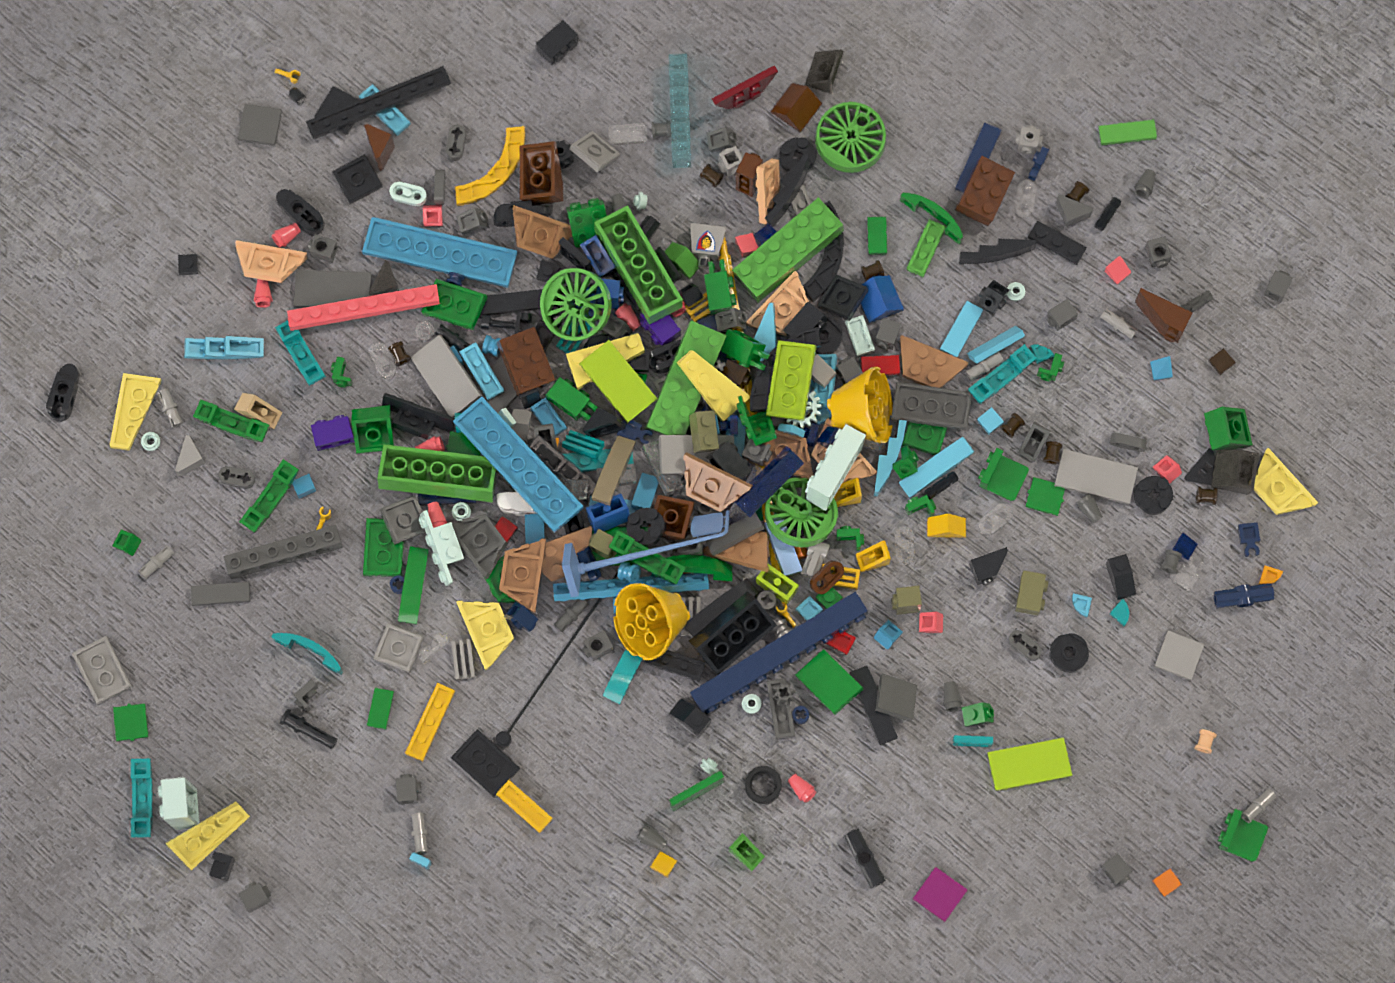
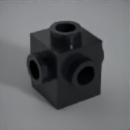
M564 140L560 142L555 141L560 168L565 169L574 163L573 154L575 153L570 150L571 145H567Z
M993 280L987 288L984 286L979 294L981 299L978 305L992 314L998 309L1002 310L1007 302L1005 297L1009 289Z

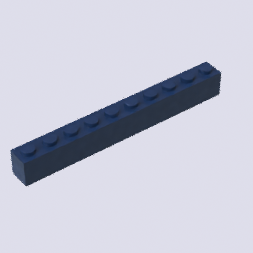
M855 591L690 692V695L699 710L709 715L718 709V705L722 703L726 705L734 700L733 696L740 693L742 695L751 689L750 686L754 683L760 684L767 680V675L772 672L777 674L782 671L785 664L797 662L803 653L809 654L813 652L821 642L826 644L834 638L833 635L836 633L842 634L850 629L849 625L854 622L858 624L867 618L868 610Z

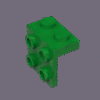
M589 199L587 203L583 204L574 202L569 207H566L575 247H581L580 244L597 235L594 222L607 216L602 199Z
M742 395L738 396L739 403L736 405L741 414L739 416L742 425L747 428L745 430L749 440L753 439L755 446L776 439L777 435L772 417L766 416V411L750 416Z
M996 448L994 453L990 452L986 460L989 463L987 469L983 468L978 477L981 480L979 487L1009 501H1015L1029 469L1016 461L1002 456L1003 450Z
M1234 809L1231 813L1228 812L1224 823L1227 826L1225 831L1220 832L1217 840L1220 842L1218 848L1248 861L1255 862L1268 827L1255 820H1252L1250 823L1245 822L1241 817L1242 811Z

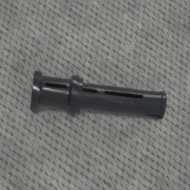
M290 709L285 711L280 720L281 725L285 724L294 729L295 733L301 732L331 750L337 743V738L306 722L303 716L300 718L291 713Z

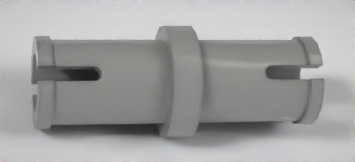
M1108 308L1100 317L1112 325L1115 331L1119 330L1130 339L1138 330L1124 321L1125 318H1120L1108 310Z
M997 352L965 372L968 378L973 381L980 375L989 373L990 369L1004 362L1001 354Z
M169 389L160 390L157 394L164 407L162 410L167 414L171 427L180 426L183 424V421L177 411L178 406L174 403Z
M166 545L158 554L150 557V561L138 570L139 574L147 580L158 568L161 569L162 565L175 553Z
M1266 789L1241 814L1242 819L1250 823L1259 813H1263L1266 810V806L1276 798L1275 793L1271 789Z
M412 814V837H414L415 853H428L426 842L428 834L427 830H425L424 814Z

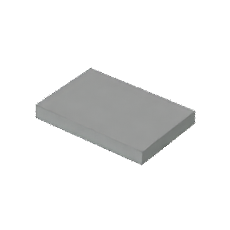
M107 636L71 653L97 705L132 688Z

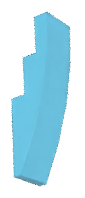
M226 336L225 338L206 337L205 339L185 338L184 358L248 359L264 357V338Z
M899 420L897 438L889 437L887 456L879 455L874 496L878 497L893 471L892 464L897 462L907 421Z
M961 437L918 468V472L901 480L899 484L909 498H912L925 487L930 486L941 476L954 469L972 455L974 450L966 439Z

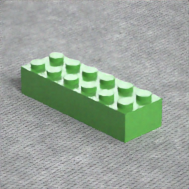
M818 197L732 269L733 275L759 303L794 271L801 268L844 231L843 224Z
M628 205L594 222L596 234L649 325L683 307L682 297Z
M694 321L688 323L645 426L646 428L663 435L686 434L690 425L689 415L695 413L701 394L677 362L692 350L714 367L727 335Z
M384 444L377 480L379 489L493 502L498 471L484 456Z

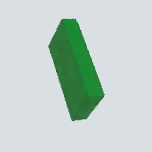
M867 217L868 255H887L886 217Z
M374 689L367 727L387 730L394 691Z

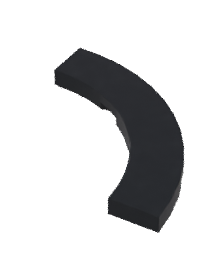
M829 200L825 205L839 219L834 206ZM843 232L825 247L820 267L812 278L803 285L805 293L812 302L823 295L839 271L844 249Z
M815 327L798 332L785 341L816 345V348L821 347L820 329ZM777 346L769 353V358L764 359L762 362L766 366L765 369H758L750 396L751 412L767 410Z

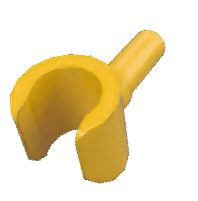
M277 68L275 70V73L288 77L292 83L298 82L292 76H300L299 71L286 72Z
M324 507L320 508V520L316 530L322 529L325 521L331 518V510H329L327 515H323Z
M782 602L785 609L779 610L776 606V612L784 616L792 628H794L796 624L788 613L787 604Z

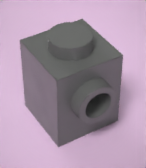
M412 774L400 775V778H396L398 804L418 803L421 783L417 782L416 777H412Z
M252 882L245 886L244 891L238 893L249 913L270 903L268 897L271 896L268 887L266 885L262 886L260 882L257 884Z

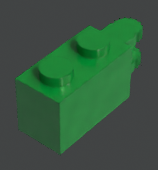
M721 259L719 263L721 272L715 273V265L713 261L708 262L710 274L704 275L709 311L712 316L716 313L732 309L734 305H737L736 296L732 294L731 287H734L733 277L727 273L724 259Z
M727 329V336L720 351L726 353L727 358L738 360L741 366L749 368L752 365L764 370L766 366L760 360L761 358L768 359L770 356L764 351L766 345L741 331Z
M559 377L546 394L549 402L576 421L582 417L588 422L591 416L585 413L586 409L589 408L595 412L598 408L590 401L588 393L582 389L579 391L574 388V384L567 378L563 380Z

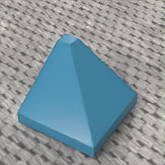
M1170 356L1150 362L1153 380L1173 377Z

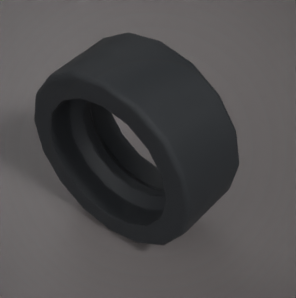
M769 766L753 768L745 779L747 796L758 804H768L776 800L782 790V780L779 773ZM759 774H768L774 779V791L768 796H759L753 791L752 781Z

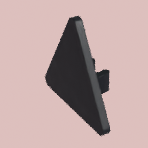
M1209 448L1184 477L1185 481L1223 488L1226 486L1212 448Z

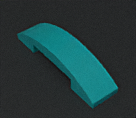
M288 320L276 326L275 329L308 385L310 386L325 378L324 372L299 330L290 331Z
M1024 344L986 377L981 378L972 385L968 391L981 404L1019 376L1037 357Z
M272 634L271 638L273 641L289 649L296 643L324 657L325 659L322 662L324 667L342 675L343 671L338 662L318 643L295 634Z
M625 649L603 696L620 705L643 658L633 656Z
M151 758L131 759V838L151 837L153 820Z

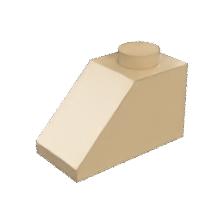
M247 393L241 394L234 410L249 419L253 418L269 424L271 429H275L282 415L281 411L261 398Z

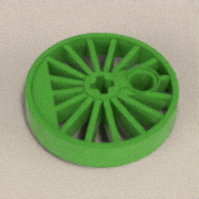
M857 102L837 104L826 111L818 123L815 134L816 148L824 162L838 171L854 173L866 170L873 166L884 152L886 146L884 123L881 117L867 105ZM848 109H856L852 122H850ZM845 110L846 123L838 111ZM834 114L840 125L829 117ZM859 121H864L866 125L859 126L857 123ZM826 122L836 130L822 127V125ZM876 125H879L881 129L869 131V129L873 128ZM821 132L834 136L820 138L819 133ZM882 135V141L868 138ZM829 142H835V143L831 144L830 146L826 144V143H829ZM867 144L879 146L880 149L877 152ZM861 147L873 155V157L868 160ZM846 148L845 155H841L842 151ZM850 149L853 162L847 159ZM855 149L864 163L857 164Z
M569 268L559 271L547 281L541 293L540 310L546 326L555 335L565 340L578 341L596 335L604 328L611 313V296L606 284L598 275L588 270ZM572 272H575V285H573L570 276ZM581 273H583V274L586 275V278H585V280H584L582 286H581ZM591 279H593L596 283L586 291ZM565 280H566L568 289H567V288L565 287V285H564ZM598 287H600L602 293L589 297ZM557 297L564 300V302L556 301ZM604 297V305L590 302ZM554 305H564V307L551 311ZM590 308L594 311L592 318L589 316ZM565 311L553 322L551 315ZM567 317L562 330H560L557 326ZM585 321L593 328L591 332H588ZM571 322H572V336L566 334L567 331H568V329H569V326H570ZM578 322H579V324H580V327H581V330H582V333H583V336H579V337H578Z
M790 478L778 483L770 491L765 505V520L769 530L780 541L795 547H811L823 542L832 532L838 518V507L834 498L826 511L805 500V490L809 481L806 478ZM795 487L801 488V497L798 496ZM770 512L780 513V514L771 515ZM784 520L778 525L774 523V521ZM791 523L786 533L781 530ZM797 523L796 537L790 536L791 531ZM801 527L803 528L806 538H800Z

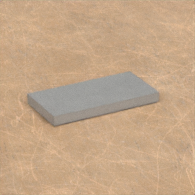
M438 335L411 357L450 417L455 418V413H461L482 397V394L442 335Z
M691 435L659 436L660 474H684L686 468L683 456L686 452L711 464L706 458L711 452H693ZM717 435L719 446L726 441L734 444V435Z
M1063 449L1054 486L1129 505L1138 467Z

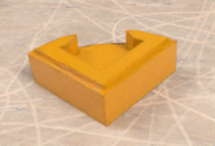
M1265 565L1258 585L1275 583L1282 576L1283 571Z

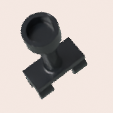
M517 312L516 322L493 320L490 315L483 314L481 329L489 330L492 326L514 329L516 334L522 332L519 331L520 322L532 323V314Z

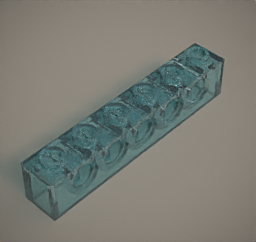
M669 54L672 167H691L687 54Z

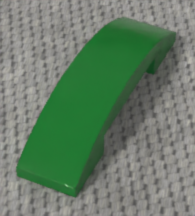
M904 192L901 194V203L914 212L918 207H921L947 226L945 235L959 245L962 243L963 234L956 221L945 209L923 196Z
M201 399L193 415L194 418L213 427L261 443L270 427L267 423L240 416Z
M283 459L272 474L273 477L254 505L248 508L239 522L256 533L279 505L292 485L299 469Z
M619 530L609 545L611 550L621 556L649 549ZM658 553L629 560L644 570L677 585L686 567Z
M412 546L409 548L398 622L417 625L429 549Z
M701 555L667 557V559H671L686 567L684 572L713 574V580L732 581L733 579L732 566L716 558Z

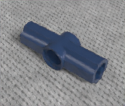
M1272 583L1255 586L1246 584L1236 586L1234 589L1214 591V604L1216 609L1232 606L1247 607L1254 603L1274 600V588Z

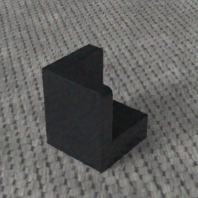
M214 851L212 856L214 861L209 875L228 882L235 858Z

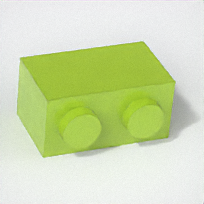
M768 564L769 571H761L756 577V584L766 591L773 592L777 599L788 605L798 591L799 585Z

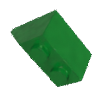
M390 405L352 409L351 422L356 453L382 451L384 444L394 446Z
M1222 406L1204 413L1205 425L1208 429L1209 443L1212 450L1226 451L1253 445L1245 409Z

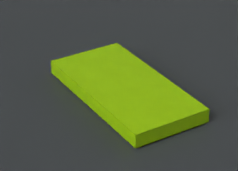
M610 340L579 363L627 423L657 400V397Z
M778 340L766 416L805 421L816 345Z
M1064 737L987 752L995 791L1072 776Z

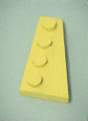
M639 333L610 341L627 362L644 353ZM604 343L566 354L577 390L583 388L585 384L593 382L579 363Z
M692 350L677 362L710 408L714 410L720 421L724 422L738 409L736 405L739 403L738 396L742 395L744 402L750 398V395Z
M123 373L110 448L130 451L160 386L161 378Z
M234 802L166 844L192 870L250 816L237 802Z

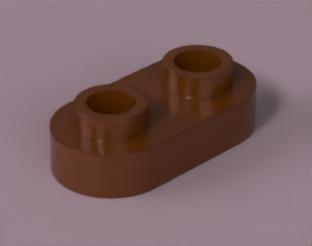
M834 560L827 562L811 578V589L818 594L828 592L844 575L843 565ZM832 567L835 568L833 573L830 572ZM821 580V585L817 586V582Z

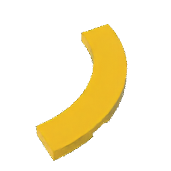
M525 126L506 128L503 153L499 161L496 162L484 177L465 185L455 186L457 206L482 200L493 194L508 181L520 161V145L525 143Z

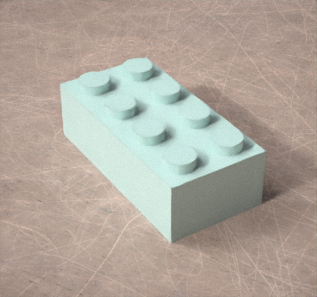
M847 424L843 430L839 428L834 437L833 445H829L825 452L824 460H820L815 475H812L807 483L805 492L807 493L806 500L825 511L827 510L863 448L866 437L864 433Z
M185 777L161 780V785L158 786V794L160 798L162 797L163 804L159 807L160 816L175 830L191 829L199 824L197 789Z

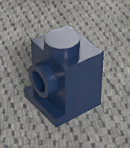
M517 602L504 615V618L511 621L519 630L523 628L528 632L535 628L536 622L539 620L524 605Z

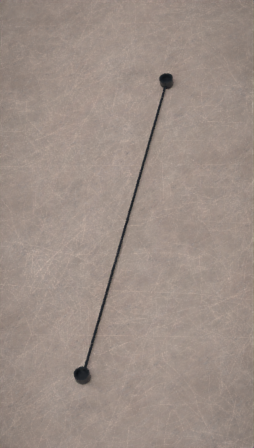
M717 418L719 432L722 434L727 429V421L723 422ZM685 474L678 482V484L676 485V487L674 488L669 497H672L678 489V487L681 485V483L685 479ZM618 571L616 572V574L614 575V577H613L612 579H616V578H617V573H618ZM599 598L508 731H501L496 735V743L499 747L506 748L511 744L512 738L509 733L602 598Z

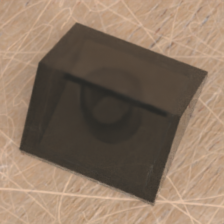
M840 49L815 52L805 86L832 94L843 62L844 51Z

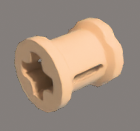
M1200 729L1199 733L1201 735L1198 744L1195 745V749L1211 754L1213 739L1216 738L1217 734Z

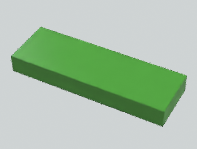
M1154 120L1101 125L1098 127L1101 145L1157 139Z
M930 219L928 220L907 266V271L924 277L946 229L945 225Z

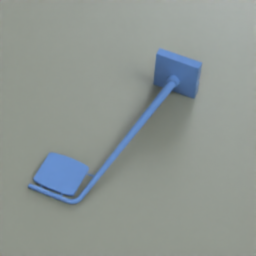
M726 510V516H723L722 512L694 516L691 523L692 537H697V539L587 564L579 563L573 543L565 544L562 568L571 597L579 596L581 574H585L586 571L726 535L729 529L730 511ZM710 535V536L698 538V536Z

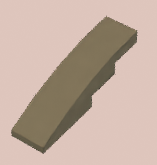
M617 436L591 499L593 501L610 506L614 493L618 489L622 476H624L636 441Z

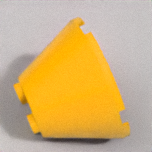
M872 367L833 391L831 398L827 400V407L831 410V425L833 428L843 430L847 424L866 435L865 438L879 444L886 443L889 440L893 425H889L893 402L886 375L879 372L881 368Z
M634 583L624 587L617 595L614 606H616V616H613L614 626L621 643L633 656H639L643 660H652L663 655L690 619V613L678 593H671L642 583Z

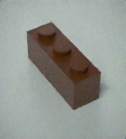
M745 152L736 170V190L750 197H753L757 190L756 168L763 164V160L759 155Z

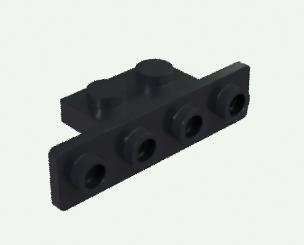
M384 393L382 406L390 405V410L397 413L392 427L428 440L434 427L447 432H453L455 425L453 420L455 418Z

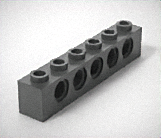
M336 525L223 557L228 575L231 579L341 549L343 546Z

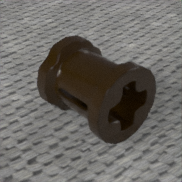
M707 164L700 173L699 178H704L712 184V187L716 188L722 181L724 174L718 173L711 168L710 164Z
M1077 181L1074 184L1075 187L1065 197L1080 202L1083 196L1090 190L1082 182Z
M879 260L867 267L861 266V272L865 281L874 276L885 275Z
M402 341L388 347L389 352L392 353L395 359L396 366H402L411 360L410 355H407L403 347Z
M1012 413L1011 418L1005 424H1001L1000 428L1007 436L1013 438L1014 433L1021 426L1023 427L1025 422L1018 414Z
M1047 441L1045 445L1047 447L1046 457L1043 458V462L1053 465L1060 464L1059 453L1063 445L1058 442Z
M1198 486L1196 503L1208 502L1216 505L1218 489H1202L1201 486Z

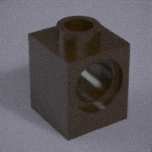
M727 360L726 366H724V370L721 373L743 390L744 386H747L751 380V372L748 368Z

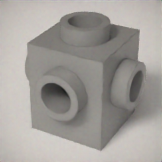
M1034 126L1022 127L1021 132L1016 134L1015 144H1018L1017 152L1035 154L1037 147L1041 148L1043 136H1039L1040 129H1036Z
M736 146L727 148L719 154L718 167L722 173H726L727 177L731 175L736 176V170L744 156L741 151H738Z

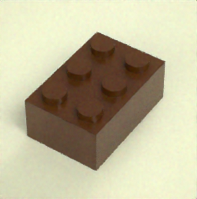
M981 156L973 169L955 211L989 226L999 209L1015 172Z
M535 327L503 338L496 343L517 396L555 381Z

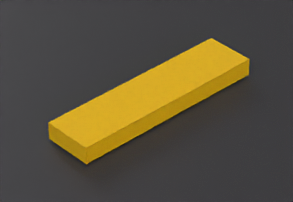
M439 683L436 684L406 749V755L422 762L424 761L455 690Z

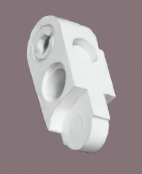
M517 492L497 494V505L503 513L515 514V516L537 514Z

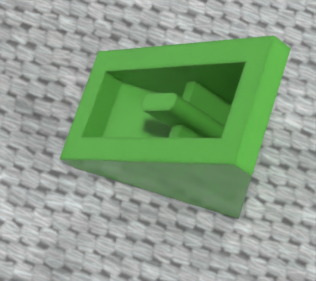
M672 242L665 250L678 271L691 279L699 269V261L687 247Z
M743 833L729 848V852L751 871L765 857Z

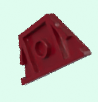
M773 65L712 98L715 106L729 110L734 107L740 108L749 99L754 100L758 98L776 76L778 70Z

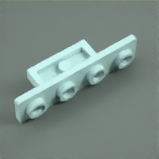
M426 510L420 514L419 523L422 528H425L427 534L425 539L427 545L432 548L433 562L439 567L440 572H438L440 581L444 582L445 586H448L453 581L447 565L463 560L464 556L452 523L433 528Z

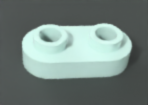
M395 182L389 190L394 201L412 206H421L427 200L426 191L420 186ZM398 191L403 192L402 195H397L396 193ZM416 195L421 196L419 200L414 199Z

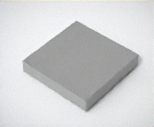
M593 131L573 143L570 147L573 153L596 172L614 162L620 155L619 152Z
M387 623L373 660L410 673L424 637Z
M1168 630L1154 667L1191 681L1204 644Z

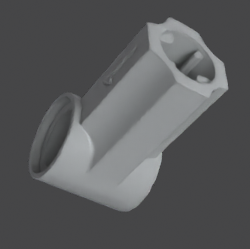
M821 542L808 548L807 558L801 575L811 579L820 570L823 561L827 557L830 545Z

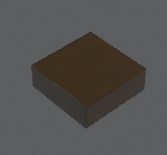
M1224 348L1208 360L1219 375H1222L1236 363Z

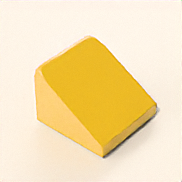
M660 851L650 868L668 878L677 860Z

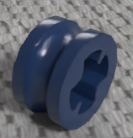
M449 272V278L446 279V282L462 287L461 282L465 280V277L455 272Z
M400 575L394 576L390 580L391 590L396 594H402L403 586L401 585L402 588L397 589L393 585L394 583L396 584L397 580L404 583V577Z
M804 706L794 708L792 711L793 721L800 725L805 724L809 719V710ZM797 711H798V712L804 711V712H805V713H804V716H806V717H805V719L800 718V719L798 720V719L796 718V717H797V714H795V713H796Z

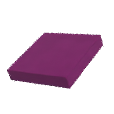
M935 867L913 897V900L945 923L967 892V889Z

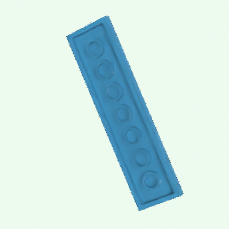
M372 217L362 253L449 274V272H455L468 279L508 288L518 251Z
M480 397L453 420L457 428L554 533L584 508L483 397Z

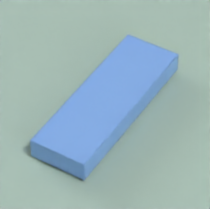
M784 520L774 521V523L778 525ZM765 522L764 526L769 535V540L782 574L790 576L802 572L794 546L788 545L776 538ZM785 526L781 530L786 533L787 527Z

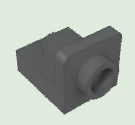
M727 127L706 133L710 152L727 147H737V135Z
M474 207L456 216L462 234L469 233L480 227H489L487 223L488 216L482 209Z
M732 308L715 314L717 331L720 333L727 332V329H746V315L739 309Z
M611 313L606 325L601 330L615 340L629 336L632 333L631 328L625 321Z
M753 439L748 441L742 457L763 466L765 461L769 462L773 452L770 451V444L755 446Z
M312 679L294 694L296 698L294 702L301 710L304 708L307 711L311 710L304 700L306 698L308 700L317 693L316 689L318 687Z

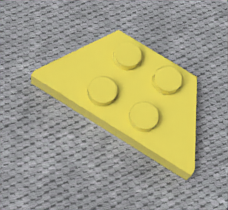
M1267 448L1251 488L1276 515L1316 506L1318 502L1275 454Z
M457 601L456 603L485 670H488L514 640L500 604L494 602Z

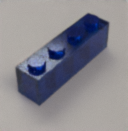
M786 446L749 483L753 485L752 488L740 496L734 503L747 516L751 517L804 462Z

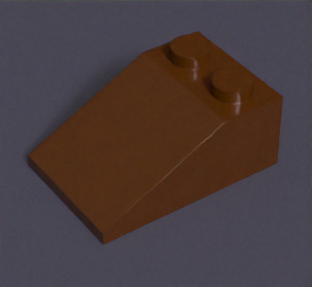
M555 141L520 145L521 201L532 200V205L563 202V180Z
M1142 288L1135 300L1137 306L1167 341L1179 342L1193 312Z

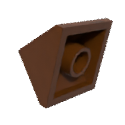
M791 83L770 113L801 133L822 106V102L808 86Z
M365 124L364 127L369 143L381 171L384 169L395 148L392 135L374 126Z
M657 495L654 509L662 515L666 523V531L662 535L663 538L670 541L685 539L694 502Z

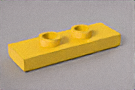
M510 780L496 793L502 801L539 833L553 820L548 813Z

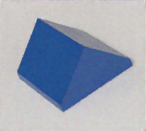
M874 276L861 284L869 289L861 302L868 323L904 310L890 276Z

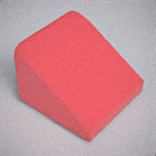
M442 205L423 206L424 227L443 226Z
M753 233L735 237V242L742 257L750 255L759 248Z
M1120 256L1105 268V272L1117 285L1131 274L1130 269Z
M1168 455L1153 466V469L1160 477L1167 479L1169 484L1182 474L1180 465Z
M939 612L920 613L919 632L942 633L943 614Z

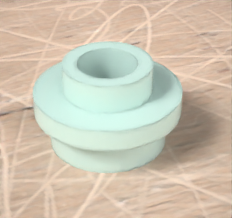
M639 192L638 195L634 196L633 206H636L638 211L641 209L645 210L647 195Z
M1013 282L1008 285L1007 289H1009L1007 296L1009 299L1019 301L1024 297L1025 288L1021 283ZM1017 288L1019 293L1015 294L1012 290Z
M147 432L141 438V445L147 451H154L160 445V437L154 432ZM150 439L154 440V443L152 445L148 444V441Z
M459 502L452 508V516L457 521H462V519L469 518L471 515L469 505L464 502ZM463 509L465 513L464 515H459L458 511Z
M755 694L746 695L742 700V708L745 712L754 714L760 710L761 700ZM750 700H753L755 702V706L750 707L748 705V702Z
M711 758L707 760L702 759L700 767L708 774L713 775L719 771L717 768L718 764Z

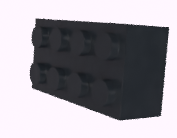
M747 591L693 636L689 642L709 668L719 675L777 625L759 601Z

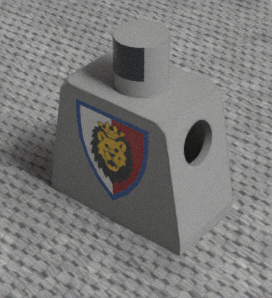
M691 223L692 254L699 259V268L709 269L708 262L719 259L720 249L726 237V227Z

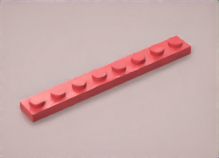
M437 284L289 310L287 314L289 328L292 331L438 305L440 301Z

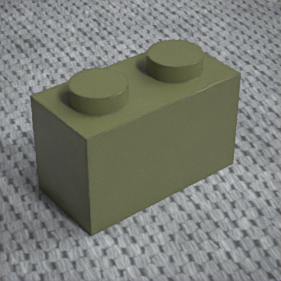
M714 410L695 412L689 415L693 452H713L719 449Z
M1023 570L1015 612L1038 616L1040 610H1044L1045 599H1042L1043 592H1047L1048 581L1045 580L1046 574Z
M919 586L896 588L895 594H892L891 603L892 609H896L897 615L920 612L922 602Z

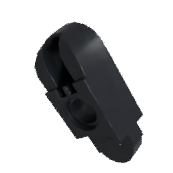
M282 189L277 193V205L306 234L315 236V234L318 235L322 232L324 220L319 211L290 189ZM298 207L303 208V210L300 213L294 212V210ZM316 222L317 225L313 228L310 223Z
M532 200L510 202V204L499 205L495 210L493 220L494 225L497 227L515 226L513 206H518L546 217L551 215L550 207L543 205L534 206L532 205Z
M682 339L652 350L649 355V366L653 372L664 374L669 371L675 357L673 353L678 350ZM659 359L664 361L657 365Z
M65 364L60 368L59 372L57 371L48 396L46 409L55 421L62 422L67 420L73 410L80 376L77 367L73 364ZM68 387V391L66 393H60L62 388ZM59 407H62L61 414L57 413Z

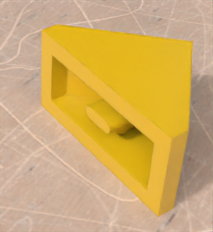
M858 478L841 484L834 496L837 507L861 503L862 494Z
M948 513L928 517L927 537L966 538V518Z
M885 540L855 554L861 572L889 565L891 560Z

